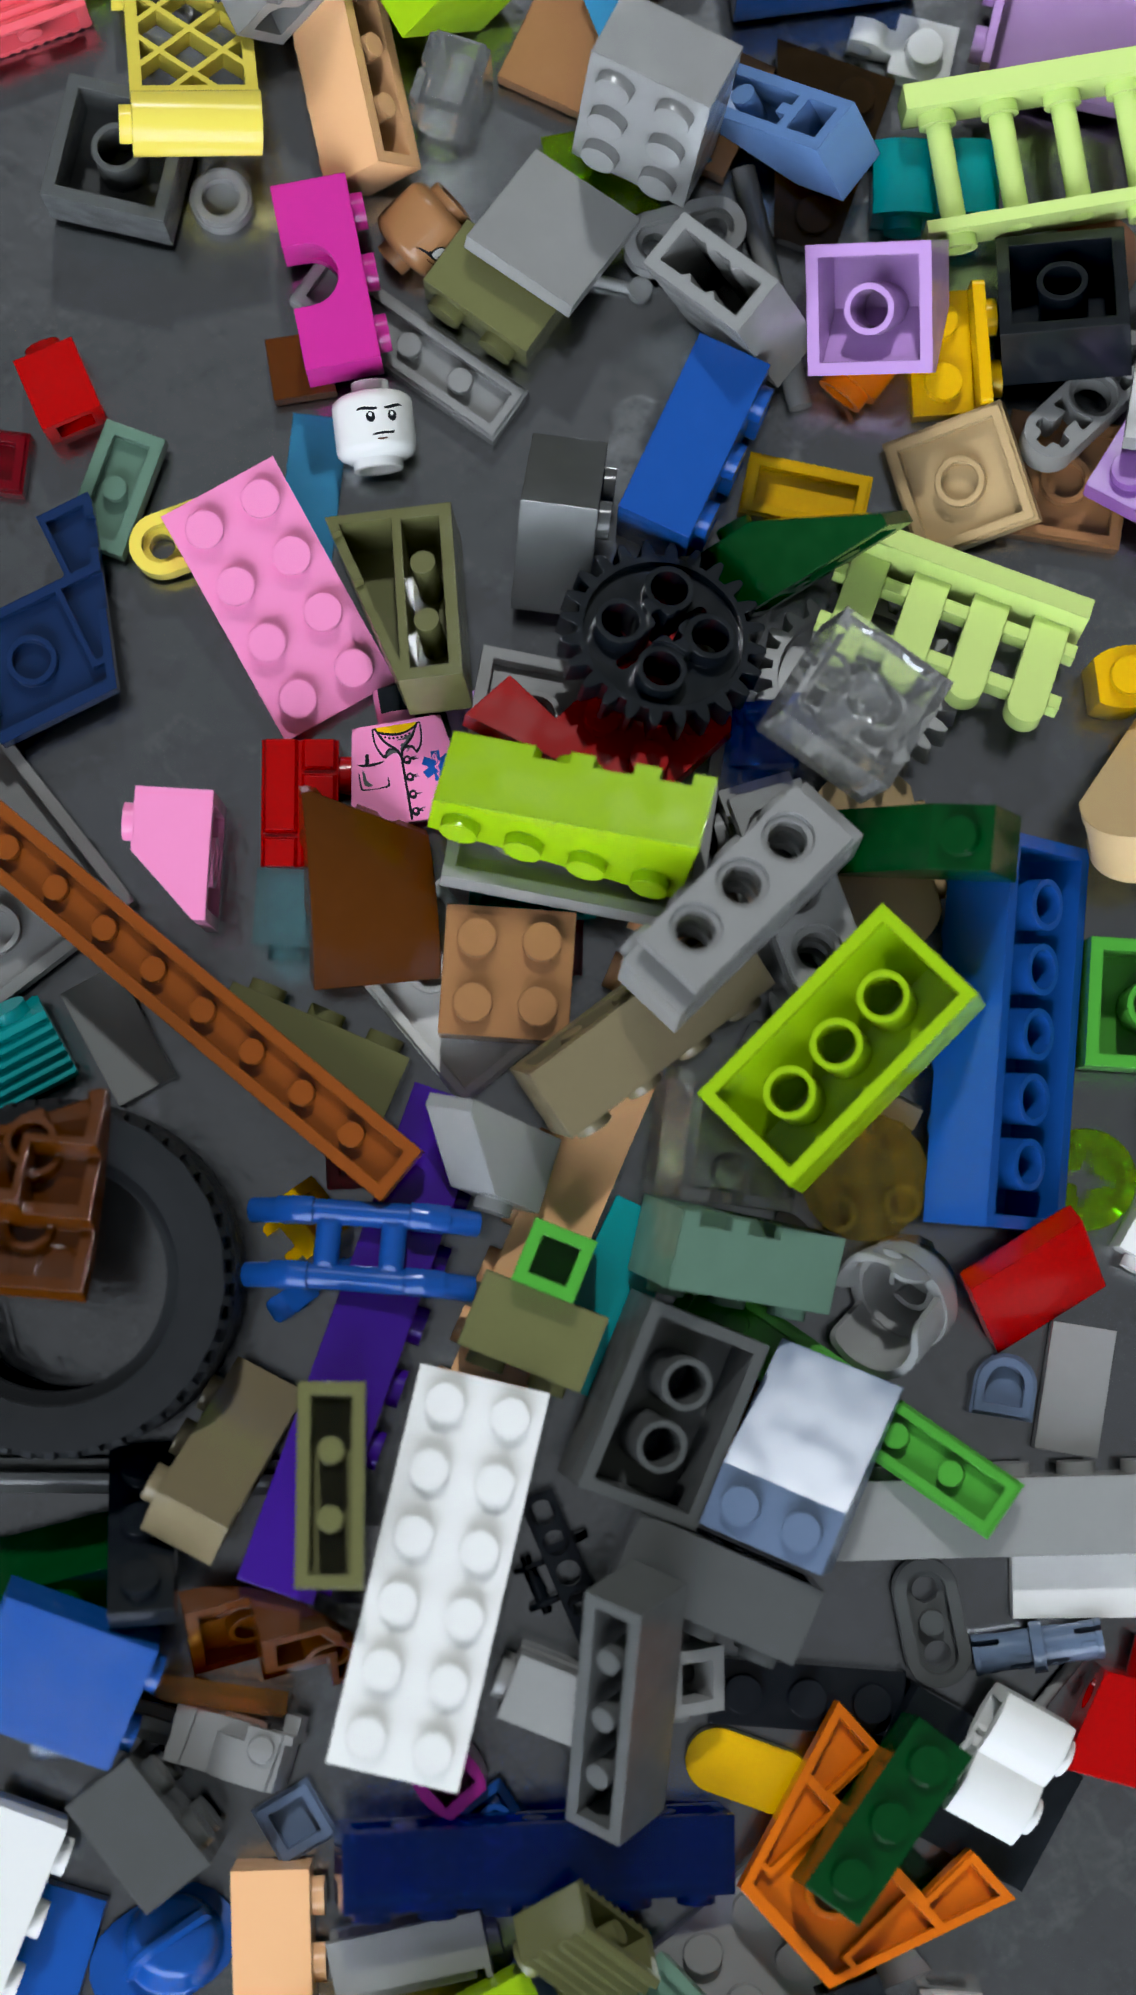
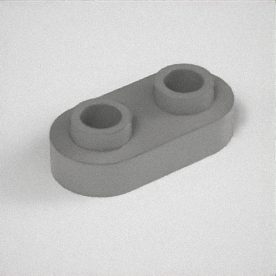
M710 195L689 200L684 208L674 204L643 212L637 215L641 218L637 230L623 247L625 261L629 268L637 275L647 279H655L643 264L648 255L645 254L642 247L649 241L660 242L683 212L689 214L706 228L712 225L722 228L726 234L723 240L740 251L744 244L747 230V222L743 210L735 201L728 197Z

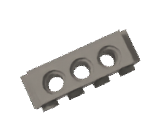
M785 771L717 791L718 797L710 843L714 852L718 853L735 835L742 837L757 822L758 814L774 796L781 791L787 793L795 784L799 787L803 784L801 777L792 779L790 771ZM775 849L773 851L774 854L781 858H793L785 850ZM837 874L757 952L759 958L776 982L772 986L773 991L769 992V1004L772 1015L817 970L807 967L799 958L811 959L820 967L857 929ZM728 893L730 900L735 903H749L747 898L739 893Z
M806 781L800 787L795 784L787 793L781 791L774 796L758 814L757 822L742 837L735 835L718 851L711 861L712 866L696 881L690 879L680 887L666 904V910L650 926L645 923L638 928L621 947L619 953L624 958L622 959L617 979L672 1032L676 1033L855 856L863 834ZM772 849L785 850L793 858H781L774 854ZM725 893H739L746 897L749 903H735L728 899ZM686 936L696 938L704 945V948H687L680 943L678 938Z

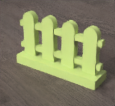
M901 529L843 566L835 569L831 580L843 584L833 613L820 609L813 631L824 634L821 651L823 656L832 664L838 666L852 664L857 659L861 648L885 656L881 671L884 679L889 684L898 688L910 687L917 682L921 671H926L945 678L942 696L951 707L958 710L971 709L976 706L982 693H986L1005 700L1002 716L1010 728L1018 732H1029L1038 726L1043 715L1055 718L1062 697L1052 694L1051 690L1059 664L1070 667L1074 661L1078 649L1076 644L1090 619L1095 600ZM879 598L902 606L893 635L869 627ZM939 620L962 628L953 657L930 649ZM999 642L1022 650L1013 679L990 671Z

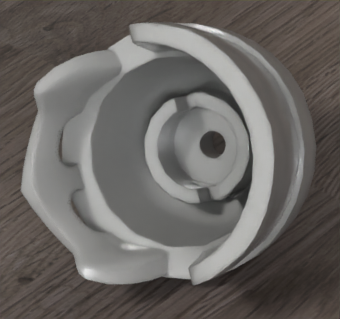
M898 1233L886 1236L878 1240L875 1245L847 1258L839 1268L836 1286L840 1288L851 1287L855 1304L832 1328L830 1341L840 1356L850 1365L883 1379L899 1378L916 1366L927 1351L951 1330L958 1314L955 1273L948 1261L935 1250L933 1242L920 1235Z

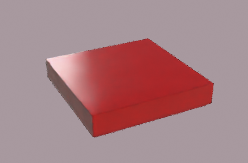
M1071 1205L1057 1211L960 1273L985 1335L998 1353L1106 1287L1084 1223Z

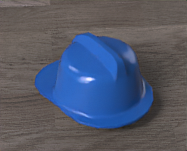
M188 1882L147 1916L139 1905L135 1906L112 1923L97 1940L90 1957L89 1981L94 1994L193 1995L214 1980L229 1965L232 1958L230 1904L216 1890L197 1882Z

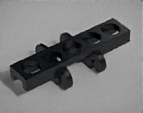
M551 1486L537 1494L526 1497L523 1509L525 1518L542 1556L530 1560L528 1554L520 1557L522 1564L512 1571L514 1575L523 1573L535 1599V1602L528 1607L530 1612L541 1609L543 1615L552 1612L550 1605L561 1600L580 1645L583 1615H578L573 1605L584 1600L585 1591L592 1587L593 1583L576 1543L584 1540L589 1535L586 1528L578 1530L574 1534L571 1533ZM539 1500L549 1502L555 1516L552 1522L546 1525L538 1524L531 1508L535 1502ZM552 1530L562 1532L563 1537L546 1543L544 1537L548 1532ZM567 1547V1549L559 1555L552 1554ZM566 1560L576 1562L581 1568V1577L572 1585H565L559 1582L556 1577L557 1566ZM544 1564L557 1591L551 1595L547 1594L536 1569Z

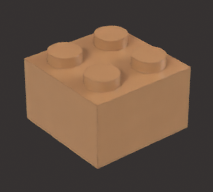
M447 903L438 1021L439 1037L541 1045L567 1026L570 1021L577 912Z

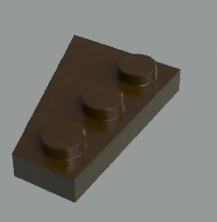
M777 39L776 75L854 101L874 140L895 80ZM774 170L773 242L804 254L805 245L837 244L859 182L844 201L797 185Z

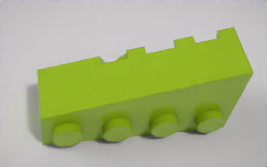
M458 731L453 732L432 800L427 827L439 830L444 837L458 843L471 844L478 841L502 848L508 856L519 861L536 862L543 860L566 867L569 873L584 880L597 881L604 878L625 884L634 893L650 899L671 898L685 884L700 849L718 781L717 777L695 774L692 785L662 780L664 773L661 767L636 763L634 773H620L605 770L598 763L597 756L571 752V755H562L553 761L542 759L543 754L536 745Z

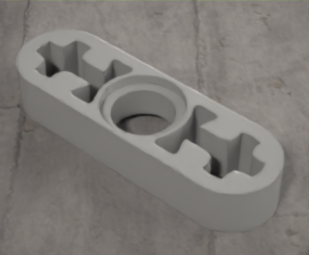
M1131 330L1132 359L1134 356L1136 357V330ZM1132 366V375L1122 376L1119 383L1114 377L1066 381L1028 417L1018 442L1023 461L1032 469L1043 473H1054L1067 467L1128 409L1134 366ZM1080 390H1094L1104 397L1107 409L1100 413L1086 412L1076 404L1074 394ZM1063 419L1068 427L1065 429L1059 445L1054 442L1046 447L1038 442L1040 435L1045 438L1049 437L1059 428Z

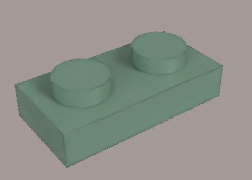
M106 419L78 496L88 492L95 505L101 553L125 562L129 553L131 531L136 523L142 519L169 445L163 438Z

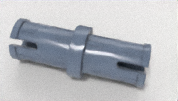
M1099 1617L1072 1623L1041 1626V1622L1038 1620L1027 1622L1028 1628L997 1633L970 1634L976 1676L1034 1668L1036 1674L1048 1672V1666L1106 1659Z

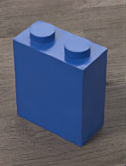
M11 1574L0 1601V1733L109 1772L117 1751L121 1750L129 1753L134 1744L143 1717L142 1714L134 1712L142 1691L153 1694L162 1676L167 1655L159 1652L161 1628L148 1625L110 1629L107 1609Z

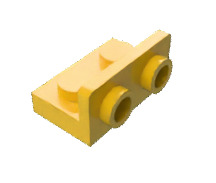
M984 279L971 280L967 290L949 291V309L936 372L907 374L911 423L944 421L992 403L994 398L1002 397V365L1000 359L991 360L989 337L996 336L998 331L997 302L995 298H986Z

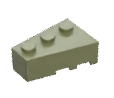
M451 502L324 517L340 561L409 714L417 715L472 708L473 694L462 540Z

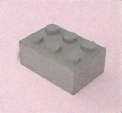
M619 0L591 50L571 154L581 158L587 166L597 172L612 173L637 185L644 194L655 200H668L684 208L715 150L744 46L649 0Z

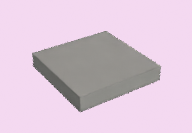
M536 148L467 234L464 248L569 318L635 233L641 218Z

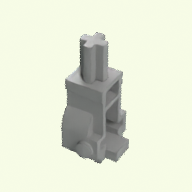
M140 1697L134 1712L143 1715L136 1738L166 1746L162 1760L205 1772L233 1784L271 1794L287 1789L298 1745L306 1743L308 1737L306 1729L310 1718L308 1715L292 1712L286 1714L285 1722L281 1724L270 1720H260L194 1699L180 1701L177 1708Z

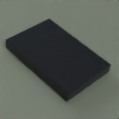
M912 1682L879 1746L902 1712L920 1717L958 1746L965 1740L975 1715ZM1066 1770L1059 1777L1053 1776L1044 1787L1041 1795L1044 1807L1037 1825L1029 1834H1021L1012 1846L945 1810L941 1805L919 1837L954 1856H957L965 1847L970 1848L1000 1881L1022 1892L1080 1785L1083 1776L1080 1773Z

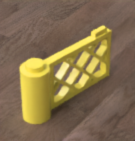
M110 0L111 11H124L130 104H118L119 143L132 144L133 157L262 156L263 112L261 91L258 89L254 39L237 36L222 2L218 3L214 0H160L154 3L151 0ZM184 4H188L203 15L191 24H187L172 13ZM157 25L173 35V37L162 45L157 46L141 35ZM221 25L235 34L236 37L222 46L205 34L216 26ZM189 46L207 57L193 68L175 57ZM159 68L177 79L170 85H142V80ZM224 68L242 79L244 84L218 85L209 78Z

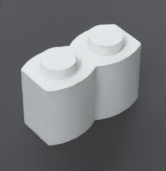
M996 1682L978 1708L966 1738L959 1746L973 1758L941 1806L945 1810L1012 1846L1021 1834H1029L1037 1825L1044 1807V1802L1041 1799L1044 1787L1053 1776H1061L1069 1767L1076 1749V1744L1072 1741L1076 1729L1062 1717Z

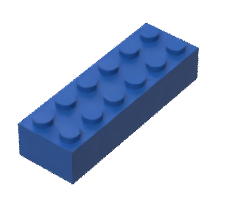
M1020 833L1016 883L947 880L945 919L941 930L943 943L942 959L980 995L986 1006L932 1060L933 1086L931 1113L927 1123L929 1141L926 1179L923 1184V1222L1027 1231L1066 1206L1089 871L1088 849Z

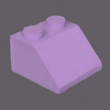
M949 240L805 245L808 376L936 372L949 309Z

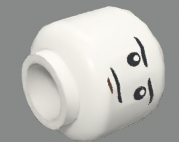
M367 378L352 382L350 384L351 393L343 395L332 405L338 459L345 464L354 466V474L361 476H378L401 471L404 469L403 461L415 453L417 446L411 398L402 391L390 389L387 379Z

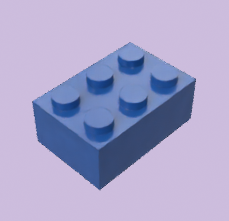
M701 332L699 333L618 505L616 535L642 546L643 541H649L654 552L664 556L670 542L675 543L678 557L689 556L691 549L704 551L718 518L716 516L721 506L720 503L714 500L718 493L727 497L730 496L743 468V459L748 449V446L741 444L744 436L755 441L771 406H769L775 389L767 386L766 381L771 364Z

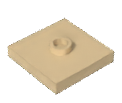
M1001 399L882 444L902 509L908 510L913 520L908 525L910 533L959 551H964L1043 522L1005 403Z

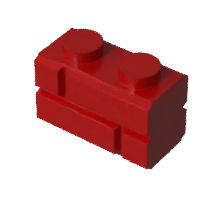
M262 740L261 868L265 873H304V851L299 841V786L309 785L317 788L323 796L341 803L342 795H351V757H342V746L339 740Z

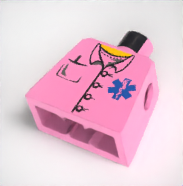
M397 685L376 689L372 694L378 724L352 730L351 806L356 807L359 804L377 811L386 820H401L422 829L429 828L427 823L432 800L450 745L441 715L415 718V715L409 714Z

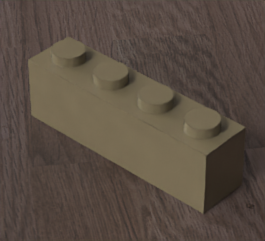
M686 936L680 940V943L687 948H704V945L696 938ZM756 953L676 1033L672 1032L621 984L509 1070L551 1132L571 1139L576 1136L578 1138H585L605 1126L611 1119L608 1111L625 1098L636 1099L656 1087L662 1080L659 1072L679 1058L681 1061L687 1060L707 1048L712 1042L710 1033L727 1020L736 1022L753 1013L762 1004L760 995L775 985L776 982Z

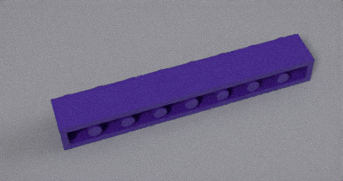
M415 1082L398 1130L420 1147L424 1154L384 1202L403 1204L427 1203L467 1210L472 1196L450 1186L426 1107L430 1092L450 1096L455 1095ZM373 1197L372 1202H380L375 1197ZM362 1228L349 1265L378 1267L381 1228ZM407 1230L404 1269L420 1268L446 1272L453 1249L442 1245L445 1234ZM340 1291L308 1381H366V1468L375 1471L388 1433L377 1430L385 1405L396 1409L399 1405L410 1371L398 1367L407 1343L419 1347L431 1310L420 1306L423 1300L421 1297ZM296 1411L236 1579L314 1606L318 1594L331 1597L333 1590L294 1589Z

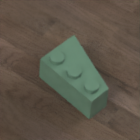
M644 1193L627 1270L648 1279L646 1289L652 1292L684 1298L685 1291L707 1295V1302L740 1310L745 1309L746 1302L768 1305L767 1314L804 1322L806 1312L829 1315L846 1239L823 1230Z

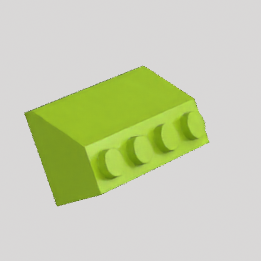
M881 903L704 1085L697 1095L790 1187L803 1193L970 1023L986 1004L980 995L884 903Z

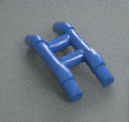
M302 1195L252 1197L248 1201L247 1216L252 1223L316 1224L313 1263L299 1260L245 1262L240 1271L241 1282L245 1287L405 1295L406 1297L448 1299L472 1302L475 1298L477 1282L474 1276L451 1274L445 1271L430 1269H404L407 1230L442 1235L454 1234L478 1237L482 1225L481 1212L427 1203H387L325 1199ZM342 1226L381 1228L378 1267L339 1265Z

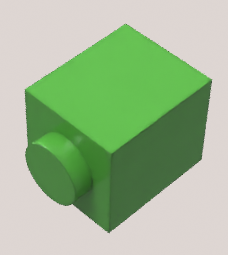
M536 1217L511 1279L573 1304L598 1242Z

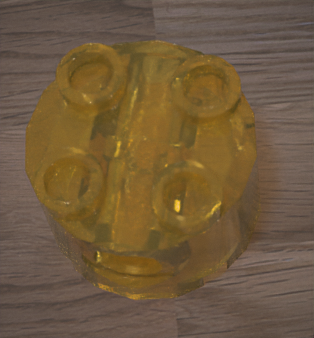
M880 1114L803 1193L797 1190L796 1192L803 1211L821 1230L843 1237L846 1240L877 1241L899 1233L907 1224L919 1216L925 1196L927 1161L921 1144L911 1134L908 1127L897 1120H892Z

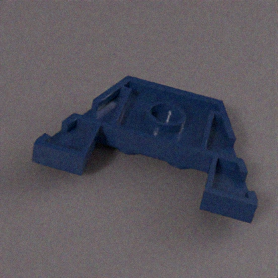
M88 492L36 517L64 576L0 608V743L5 748L120 693L96 509Z

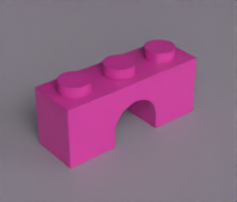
M345 172L270 186L286 266L291 267L307 263L320 264L332 270L338 277L337 285L327 299L315 305L294 309L310 388L384 374L381 353L391 352L393 349L386 313L373 315L369 292L381 290L374 252L361 254L357 232L369 230L362 191L349 194Z

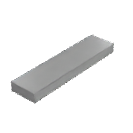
M314 264L289 298L290 306L295 309L321 303L334 291L338 277L326 266ZM383 289L369 292L373 315L386 313L393 351L381 353L384 371L494 447L530 397L529 390Z

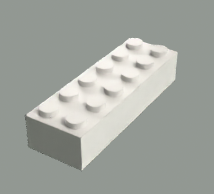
M420 1363L325 1763L458 1794L550 1393Z

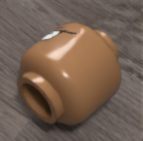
M422 182L413 183L380 213L377 224L385 240L378 246V249L401 275H404L412 268L419 275L425 277L467 219L471 220V217L441 183L436 182L432 187Z

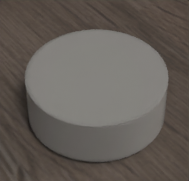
M228 168L210 169L202 173L191 187L189 200L193 215L197 223L207 232L215 235H231L243 229L250 221L254 210V200L248 182L238 172Z

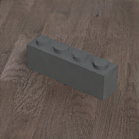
M633 1559L585 1591L565 1820L618 1847L665 1811L688 1585Z

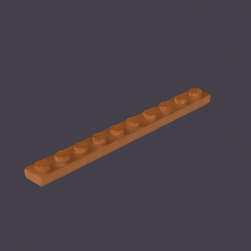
M0 799V885L377 1200L384 1202L424 1154V1151Z

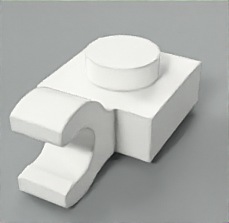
M900 13L895 29L891 30L884 23L876 19L855 16L853 28L849 32L845 54L858 59L886 63L884 76L894 79V84L900 86L907 83L950 77L960 28Z

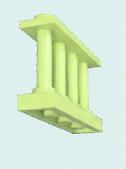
M1136 46L903 84L897 104L901 130L918 128L920 133L926 134L941 217L940 219L926 221L921 240H949V256L969 253L978 248V243L992 241L997 237L1028 235L1128 218L1130 225H1136ZM1106 96L1108 102L1114 103L1128 187L1091 193L1076 107L1082 103L1081 100ZM1043 107L1044 111L1051 113L1066 198L1029 204L1014 117L1019 114L1020 110ZM981 117L983 123L989 124L1003 208L966 214L951 128L956 125V121Z

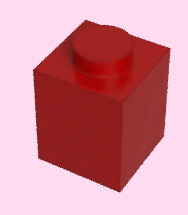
M58 337L40 340L25 350L26 356L13 361L39 424L52 446L105 424L106 419H109L81 353L72 337L61 341Z

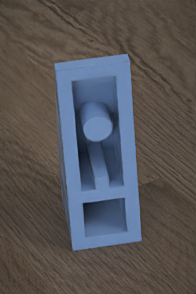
M739 63L719 134L795 184L844 201L881 154L855 102Z

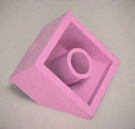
M135 785L134 802H124L121 819L122 840L130 841L132 853L197 925L205 932L219 933L227 807L214 790Z

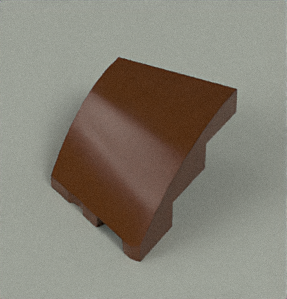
M309 785L299 786V841L304 851L305 912L309 920L310 980L314 990L441 979L438 904L433 860L427 831L401 820H386L377 811L359 804L356 807H352L325 797L317 788Z
M97 1088L88 1091L87 1099L49 1112L42 1107L20 1115L9 1124L0 1125V1295L87 1303L94 1268L105 1188L111 1095L108 1089Z
M207 1586L178 1591L189 1655L195 1675L258 1658L264 1680L327 1664L333 1686L345 1682L356 1634L319 1611L278 1593L251 1587Z

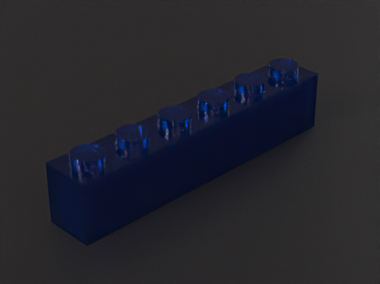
M720 1802L665 1804L664 1812L619 1847L565 1820L566 1809L459 1814L453 1821L439 1815L334 1821V1901L342 1916H352L353 1923L362 1925L388 1923L392 1920V1913L418 1912V1918L426 1921H446L457 1918V1910L483 1908V1914L486 1916L513 1917L523 1910V1906H531L581 1878L584 1885L589 1884L592 1891L596 1889L599 1896L603 1895L606 1901H612L614 1908L618 1906L622 1910L647 1909L652 1906V1899L676 1898V1903L684 1906H708L716 1902L715 1895L736 1894L735 1814Z

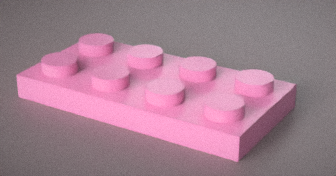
M273 456L161 516L284 739L296 737L372 695L374 690L387 687L395 682L383 655Z

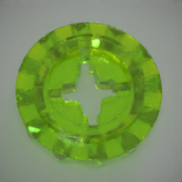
M1081 1128L1071 1130L1068 1172L1080 1170L1082 1161H1086L1087 1152H1090L1091 1174L1101 1177L1102 1181L1110 1182V1187L1100 1186L1099 1188L1088 1189L1086 1197L1081 1201L1080 1207H1078L1079 1197L1076 1196L1077 1186L1067 1182L1066 1206L1071 1205L1082 1219L1086 1231H1091L1111 1225L1127 1211L1136 1191V1169L1129 1152L1116 1138L1100 1130Z

